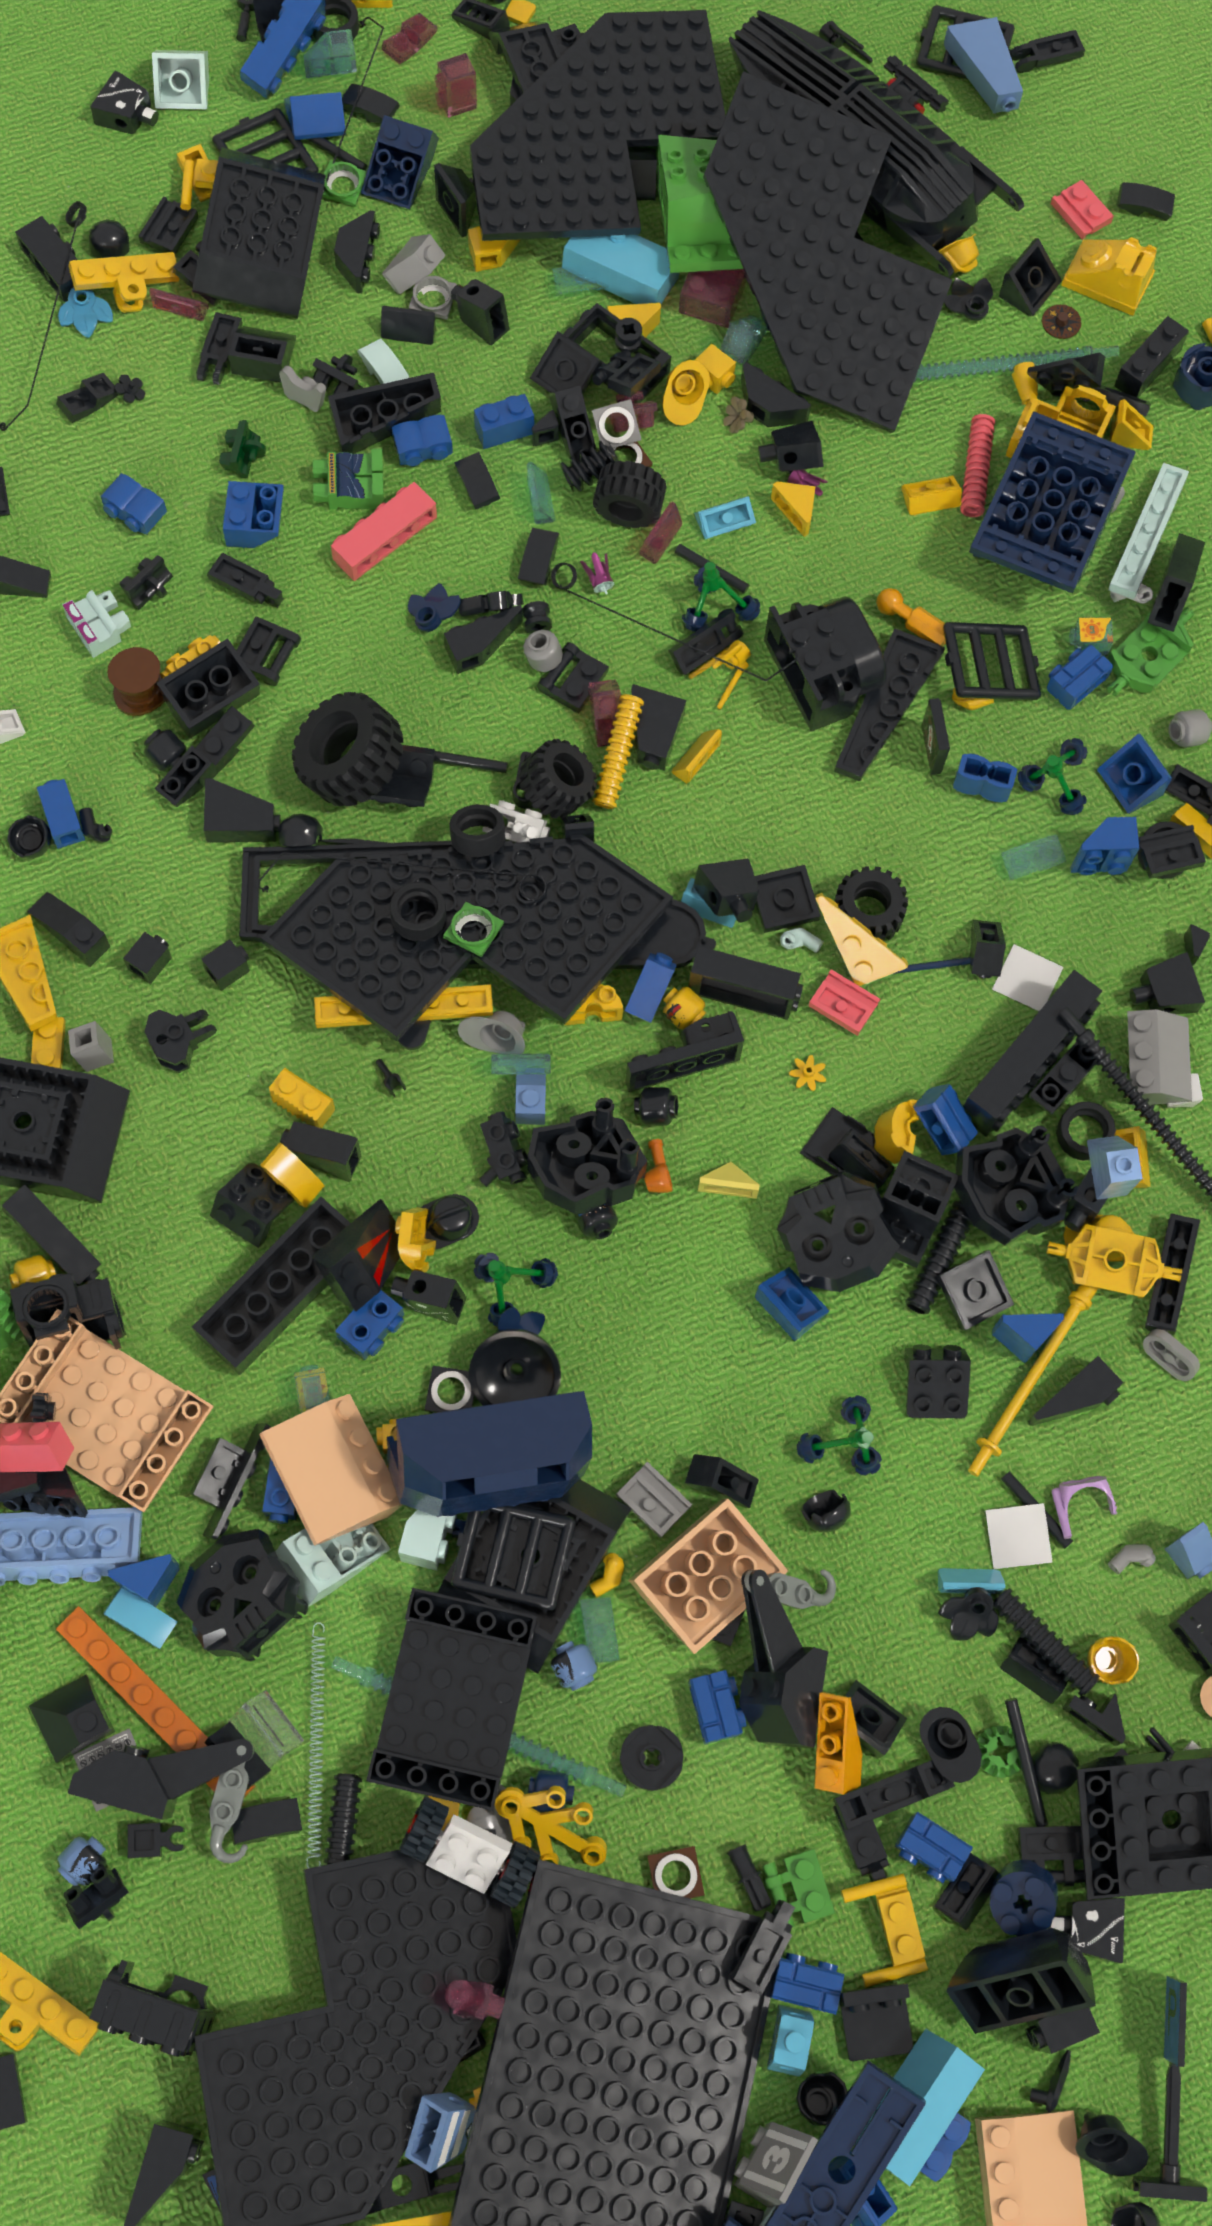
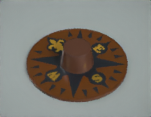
M1054 305L1044 312L1042 325L1049 335L1059 339H1067L1079 332L1081 317L1070 306Z

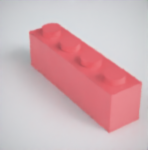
M415 482L408 487L401 488L395 497L387 503L380 504L369 517L359 520L352 530L345 535L338 536L331 545L333 560L353 581H356L437 518L436 502Z
M60 1422L0 1423V1472L63 1471L74 1450V1446Z

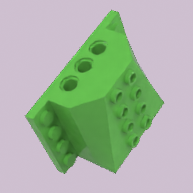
M658 135L656 183L670 273L743 269L729 240L730 236L725 224L722 223L715 207L710 189L706 186L703 179L717 140Z

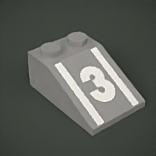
M774 2122L766 2124L765 2128L760 2125L751 2139L750 2144L754 2148L749 2158L743 2156L735 2169L734 2175L738 2178L734 2186L768 2208L785 2204L818 2139Z

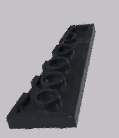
M894 628L883 654L887 672L886 682L881 688L866 694L834 772L857 781L862 780L942 658L945 647Z

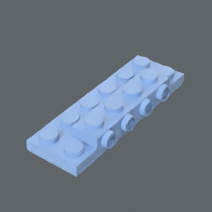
M135 1507L87 1509L88 1514L86 1518L64 1517L49 1513L38 1514L35 1512L0 1513V1586H3L6 1581L18 1580L23 1585H34L38 1579H50L53 1583L64 1584L69 1581V1578L82 1577L86 1582H97L101 1579V1576H108L107 1570L140 1562L142 1511Z

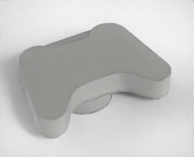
M285 366L279 372L284 394L290 400H295L314 412H317L323 406L326 386L323 383L317 384L312 378L307 376L300 379L290 366Z

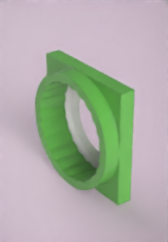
M330 160L324 172L326 178L322 197L356 207L367 171L358 169L355 165L348 162L333 163ZM331 171L330 176H329V179H328V182L326 183V179H327V177H328V174H329V172ZM345 176L354 182L355 189L350 193L340 194L332 191L331 184L337 177Z
M465 902L462 908L454 915L452 923L444 933L443 938L482 957L503 926L504 921L493 916L483 907ZM469 921H479L487 929L486 938L478 942H468L459 936H461L462 926Z

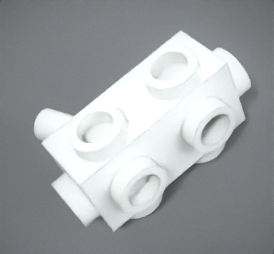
M499 800L498 805L490 804V807L497 809L508 819V824L505 826V839L522 843L530 842V839L549 837L550 828L546 827L547 821L541 819L542 813L526 808L524 814L514 810L516 805ZM484 826L482 829V831L486 833L493 830Z

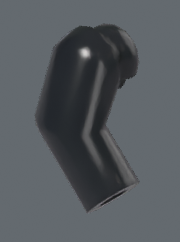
M92 808L80 809L79 816L83 834L99 843L109 841L112 835V828L108 824L105 827L103 824H97Z

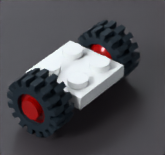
M425 1796L408 1826L399 1852L424 1863L429 1855L426 1863L427 1866L483 1894L497 1874L490 1897L515 1908L519 1901H521L523 1893L526 1892L529 1882H531L540 1852L517 1841L512 1845L511 1842L454 1814L445 1830L442 1831L441 1828L445 1823L449 1807Z

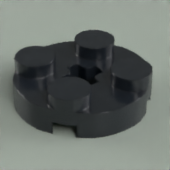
M649 1725L639 1727L627 1736L622 1745L619 1760L624 1776L632 1785L639 1789L656 1791L670 1786L678 1778L682 1770L684 1756L682 1745L673 1732L662 1726ZM646 1750L649 1752L657 1750L660 1753L657 1757L660 1762L658 1766L654 1764L645 1765L646 1757L643 1753Z

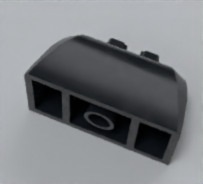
M1055 1928L975 1947L963 1958L952 1976L946 1991L975 2034L1096 2006L1092 1974L1088 1961L1069 1933Z

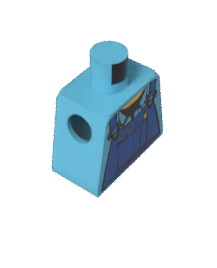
M783 2005L778 2006L767 2063L768 2070L800 2077L805 2071L814 2028V2019L811 2012Z

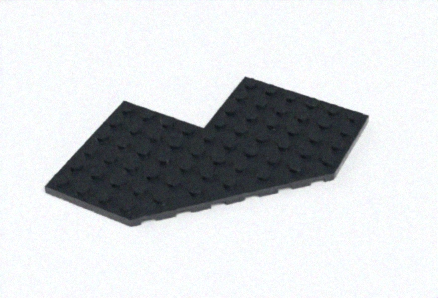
M706 10L605 13L470 145L469 154L482 241L640 235L641 224L628 147L658 146V135L717 140L726 117Z
M743 72L704 172L703 179L713 196L720 219L725 224L730 236L729 240L745 271L746 280L752 294L756 297L760 313L768 331L770 330L776 344L775 348L783 366L787 370L794 392L893 433L899 422L952 283V279L854 238L893 136Z
M583 834L570 835V839L543 837L530 839V842L522 843L504 841L503 846L497 852L482 857L466 856L459 853L453 846L448 847V850L407 851L408 854L390 855V853L369 854L367 858L359 859L520 874H538L545 880L547 891L541 900L527 901L521 896L519 891V883L524 877L520 875L336 859L261 937V941L270 950L397 1042L472 959L557 1020L566 1024L673 903V896ZM528 877L521 885L522 893L531 899L540 897L545 889L543 881L537 877ZM413 882H424L433 885L441 892L445 899L446 922L444 927L435 937L425 941H412L402 937L396 932L391 922L390 902L394 893L402 886ZM423 899L407 902L401 909L402 918L413 924H422L430 921L436 913L434 905ZM465 902L483 907L493 916L504 921L503 926L482 957L443 938L444 933L452 923L454 915L462 908ZM469 921L459 925L455 931L463 940L478 942L486 938V927L491 926V924L487 923L484 925L479 921Z
M494 1829V1830H489V1832H491V1833H493V1834L496 1835V1830H495V1829ZM399 1850L303 1870L326 2006L194 2036L223 2226H338L365 2219L372 2208V2204L381 2189L386 2185L400 2158L407 2149L422 2096L442 2093L452 2077V2073L477 2036V2032L491 2013L506 1986L517 1938L511 1907L490 1897L497 1874L483 1894L427 1866L426 1863L429 1855L424 1863L399 1852Z

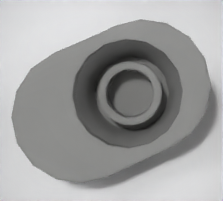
M496 1011L487 1018L472 1016L465 1018L459 1023V1036L471 1047L509 1057L521 1055L526 1047L522 1037L525 1023L509 1012Z

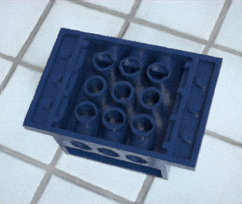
M1033 411L969 552L974 557L985 558L1073 594L1077 583L1079 584L1105 529L1136 451Z

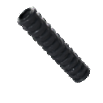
M961 1201L953 1202V1209L949 1210V1217H946L944 1220L946 1225L941 1226L940 1230L942 1233H938L936 1237L938 1241H934L932 1245L934 1249H930L928 1253L930 1257H926V1265H922V1273L918 1274V1281L914 1282V1289L910 1290V1297L905 1300L906 1305L917 1313H930L931 1309L929 1306L934 1305L935 1301L933 1298H937L939 1294L937 1290L941 1289L936 1276L950 1269L949 1266L953 1265V1258L957 1257V1250L961 1249V1242L965 1240V1234L969 1232V1226L972 1225Z
M1011 1588L1005 1589L994 1600L993 1610L997 1609L999 1611L998 1616L1001 1618L1004 1616L1007 1619L1005 1622L1008 1625L1011 1623L1014 1626L1012 1629L1015 1632L1019 1631L1021 1633L1020 1637L1022 1639L1026 1638L1028 1640L1027 1644L1029 1646L1033 1645L1036 1653L1040 1651L1043 1654L1041 1658L1043 1660L1048 1659L1050 1661L1049 1666H1055L1057 1668L1056 1673H1062L1065 1676L1063 1679L1066 1682L1069 1680L1072 1683L1071 1687L1079 1690L1078 1694L1080 1696L1085 1695L1099 1681L1100 1675L1098 1673L1094 1675L1091 1672L1093 1668L1090 1666L1087 1668L1084 1665L1085 1661L1083 1659L1079 1660L1077 1658L1078 1654L1070 1651L1071 1647L1069 1645L1064 1646L1062 1644L1063 1639H1057L1055 1637L1056 1632H1050L1048 1630L1049 1626L1046 1623L1043 1625L1040 1622L1042 1619L1039 1616L1036 1618L1033 1615L1034 1611L1026 1608L1027 1604L1025 1602L1020 1603V1597L1018 1595L1014 1597L1011 1594L1013 1592Z
M342 1773L334 1775V1780L337 1782L332 1788L335 1791V1796L331 1797V1800L334 1801V1806H330L333 1816L329 1817V1821L332 1824L331 1827H328V1832L331 1833L330 1837L326 1839V1842L329 1843V1848H325L328 1858L324 1859V1863L327 1865L350 1860V1856L354 1855V1850H351V1847L355 1845L353 1835L357 1832L354 1829V1824L358 1823V1819H355V1814L359 1813L356 1804L360 1803V1798H357V1795L361 1793L359 1783H362L363 1780L359 1775Z

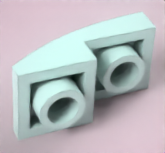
M381 338L357 351L370 375L375 374L380 384L410 378L398 358Z

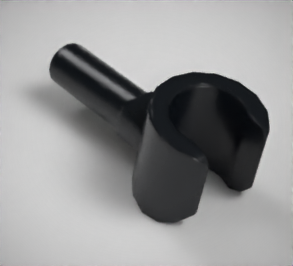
M378 1059L375 1063L384 1075V1085L389 1094L395 1097L393 1089L397 1086H402L405 1091L406 1086L401 1077L396 1073L392 1074L383 1060Z

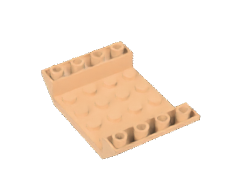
M57 1309L48 1322L57 1318L62 1311ZM70 1317L68 1320L70 1331L35 1340L1 1390L0 1423L33 1422V1418L30 1417L33 1410L32 1395L35 1393H48L52 1397L51 1402H56L55 1420L49 1422H60L74 1446V1450L66 1465L117 1498L145 1513L214 1406L189 1390H183L121 1350L115 1349L113 1345L90 1332L82 1323Z

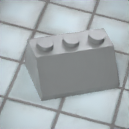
M1161 1010L1127 1011L1130 1079H1133L1132 1085H1138L1137 1091L1144 1092L1142 1097L1144 1099L1149 1098V1105L1192 1102L1188 1018Z

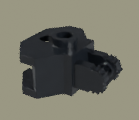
M160 1009L149 1014L145 1035L162 1067L176 1073H181L190 1068L193 1051L199 1048L198 1043L210 1038L217 1031L216 1027L212 1024L194 1032L191 1031L190 1028L208 1018L209 1015L206 1010L196 1011L186 1017L182 1014L175 1016Z

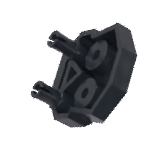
M598 1099L595 1104L596 1112L589 1111L570 1117V1122L533 1128L528 1152L527 1170L545 1200L574 1214H586L603 1204L608 1207L633 1199L638 1181L645 1178L648 1160L624 1120L613 1117L615 1104H612L613 1101L611 1099Z
M1043 1126L1034 1127L1029 1134L1014 1128L996 1135L988 1143L966 1146L957 1153L955 1174L958 1175V1180L954 1189L973 1226L1004 1246L1026 1233L1037 1235L1057 1226L1065 1219L1069 1200L1078 1191L1077 1186L1071 1189L1075 1182L1065 1177L1047 1143L1050 1139V1134L1048 1133L1043 1137V1134L1048 1131ZM995 1165L1000 1166L1002 1171L997 1170ZM1016 1204L1021 1206L1022 1211L1016 1207Z
M844 1170L789 1193L786 1208L778 1223L777 1231L785 1249L794 1254L803 1286L835 1292L844 1291L878 1277L896 1253L901 1242L882 1214L885 1205L875 1183L863 1180L861 1176L853 1175ZM835 1205L832 1218L821 1212V1210ZM856 1223H863L865 1230L858 1232L855 1230L854 1225ZM821 1240L824 1247L816 1249L813 1246V1241Z
M260 1529L223 1535L190 1565L176 1602L180 1609L193 1621L192 1631L205 1650L217 1657L233 1656L250 1662L256 1660L251 1655L259 1657L261 1646L292 1618H303L301 1614L297 1613L298 1611L304 1615L308 1611L307 1602L297 1597L300 1581L290 1566L278 1558L268 1534ZM256 1571L255 1577L251 1579L252 1574ZM221 1603L220 1608L216 1611L217 1605Z

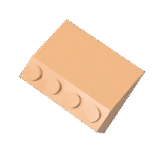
M350 1394L324 1402L259 1434L314 1546L388 1518L403 1505L399 1502L390 1472Z
M729 1498L717 1502L628 1581L675 1635L695 1654L746 1609L741 1578L745 1571L763 1570L769 1575L771 1573L786 1574L788 1570Z
M1074 2110L975 2118L986 2226H1088L1080 2158L1075 2149L1077 2132Z

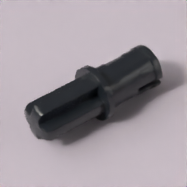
M744 1844L729 1851L727 1854L740 1879L737 1881L738 1885L742 1883L753 1910L757 1912L769 1907L771 1901L760 1879L761 1871L757 1872L746 1848L747 1846Z

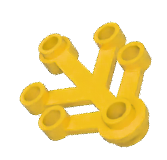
M552 1786L548 1790L524 1794L519 1788L508 1787L497 1795L495 1808L500 1816L509 1820L513 1836L512 1845L517 1841L531 1848L532 1842L528 1836H525L522 1821L524 1819L534 1827L541 1855L540 1860H552L555 1864H559L558 1855L553 1851L551 1835L581 1853L583 1862L589 1866H598L605 1861L607 1845L602 1838L591 1836L583 1839L560 1825L561 1823L572 1821L579 1825L591 1823L593 1807L589 1803L581 1802L575 1807L559 1809L565 1804L566 1792L560 1786ZM558 1794L561 1796V1799L553 1800L550 1796ZM513 1802L517 1807H508L506 1804ZM547 1804L549 1807L559 1810L540 1813L532 1807ZM586 1811L589 1813V1815L586 1817H582L578 1814V1812ZM596 1852L599 1856H590L588 1853Z

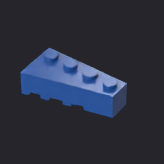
M284 0L281 5L279 20L274 19L270 22L264 34L265 42L258 41L241 68V81L266 99L271 92L275 94L282 83L281 77L283 74L291 72L297 62L295 57L300 50L304 52L308 48L312 40L310 36L314 30L319 31L326 21L325 0Z

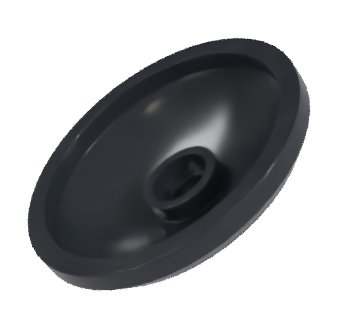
M506 1329L490 1335L477 1347L470 1362L469 1381L475 1397L483 1406L556 1395L559 1390L561 1366L554 1349L542 1337L527 1330ZM519 1364L522 1366V1370L516 1372L511 1366Z

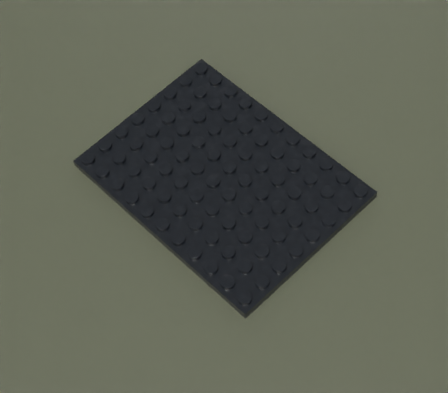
M537 1859V1867L532 1875L448 2226H723L777 1966L762 1995L733 1980L731 1976L761 1917Z

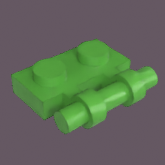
M815 1849L783 1859L787 1872L779 1875L775 1862L762 1866L766 1879L763 1881L766 1889H770L775 1906L778 1900L787 1902L782 1884L790 1882L796 1901L789 1904L795 1907L793 1913L800 1911L803 1923L835 1913ZM791 1915V1917H790V1919H789V1921H788V1924H790V1925H792L793 1927H795V1924H794V1921H793V1918H792V1915Z

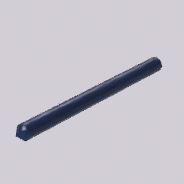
M970 957L908 965V968L893 974L970 964Z

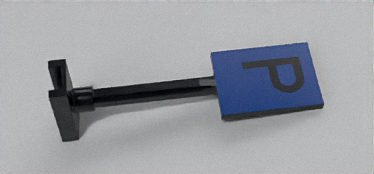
M1167 1976L1164 2058L1169 2061V2067L1166 2074L1163 2162L1160 2163V2177L1133 2176V2191H1138L1140 2197L1207 2202V2187L1200 2181L1181 2179V2165L1178 2164L1181 2091L1179 2067H1184L1187 1983L1174 1976Z

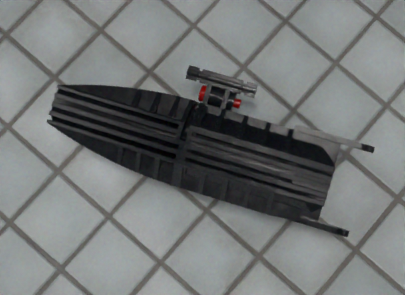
M760 10L756 12V18L752 16L748 23L742 25L740 31L737 30L734 33L736 39H733L731 36L728 38L740 76L743 72H746L893 136L864 214L895 240L913 248L939 272H942L944 276L950 277L954 273V269L950 262L938 251L955 242L971 225L978 221V205L992 192L995 193L1016 211H1020L1024 207L1022 198L1013 188L963 146L960 147L951 137L923 115L925 111L923 107L924 102L926 104L929 103V106L937 113H943L946 110L945 106L949 104V100L942 94L938 95L936 89L906 64L903 66V62L895 55L893 57L889 56L887 63L884 65V69L895 76L886 84L884 81H879V77L834 45L790 22Z

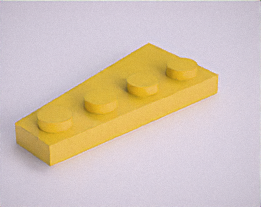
M28 915L0 928V981L32 1032L58 1018L31 915Z

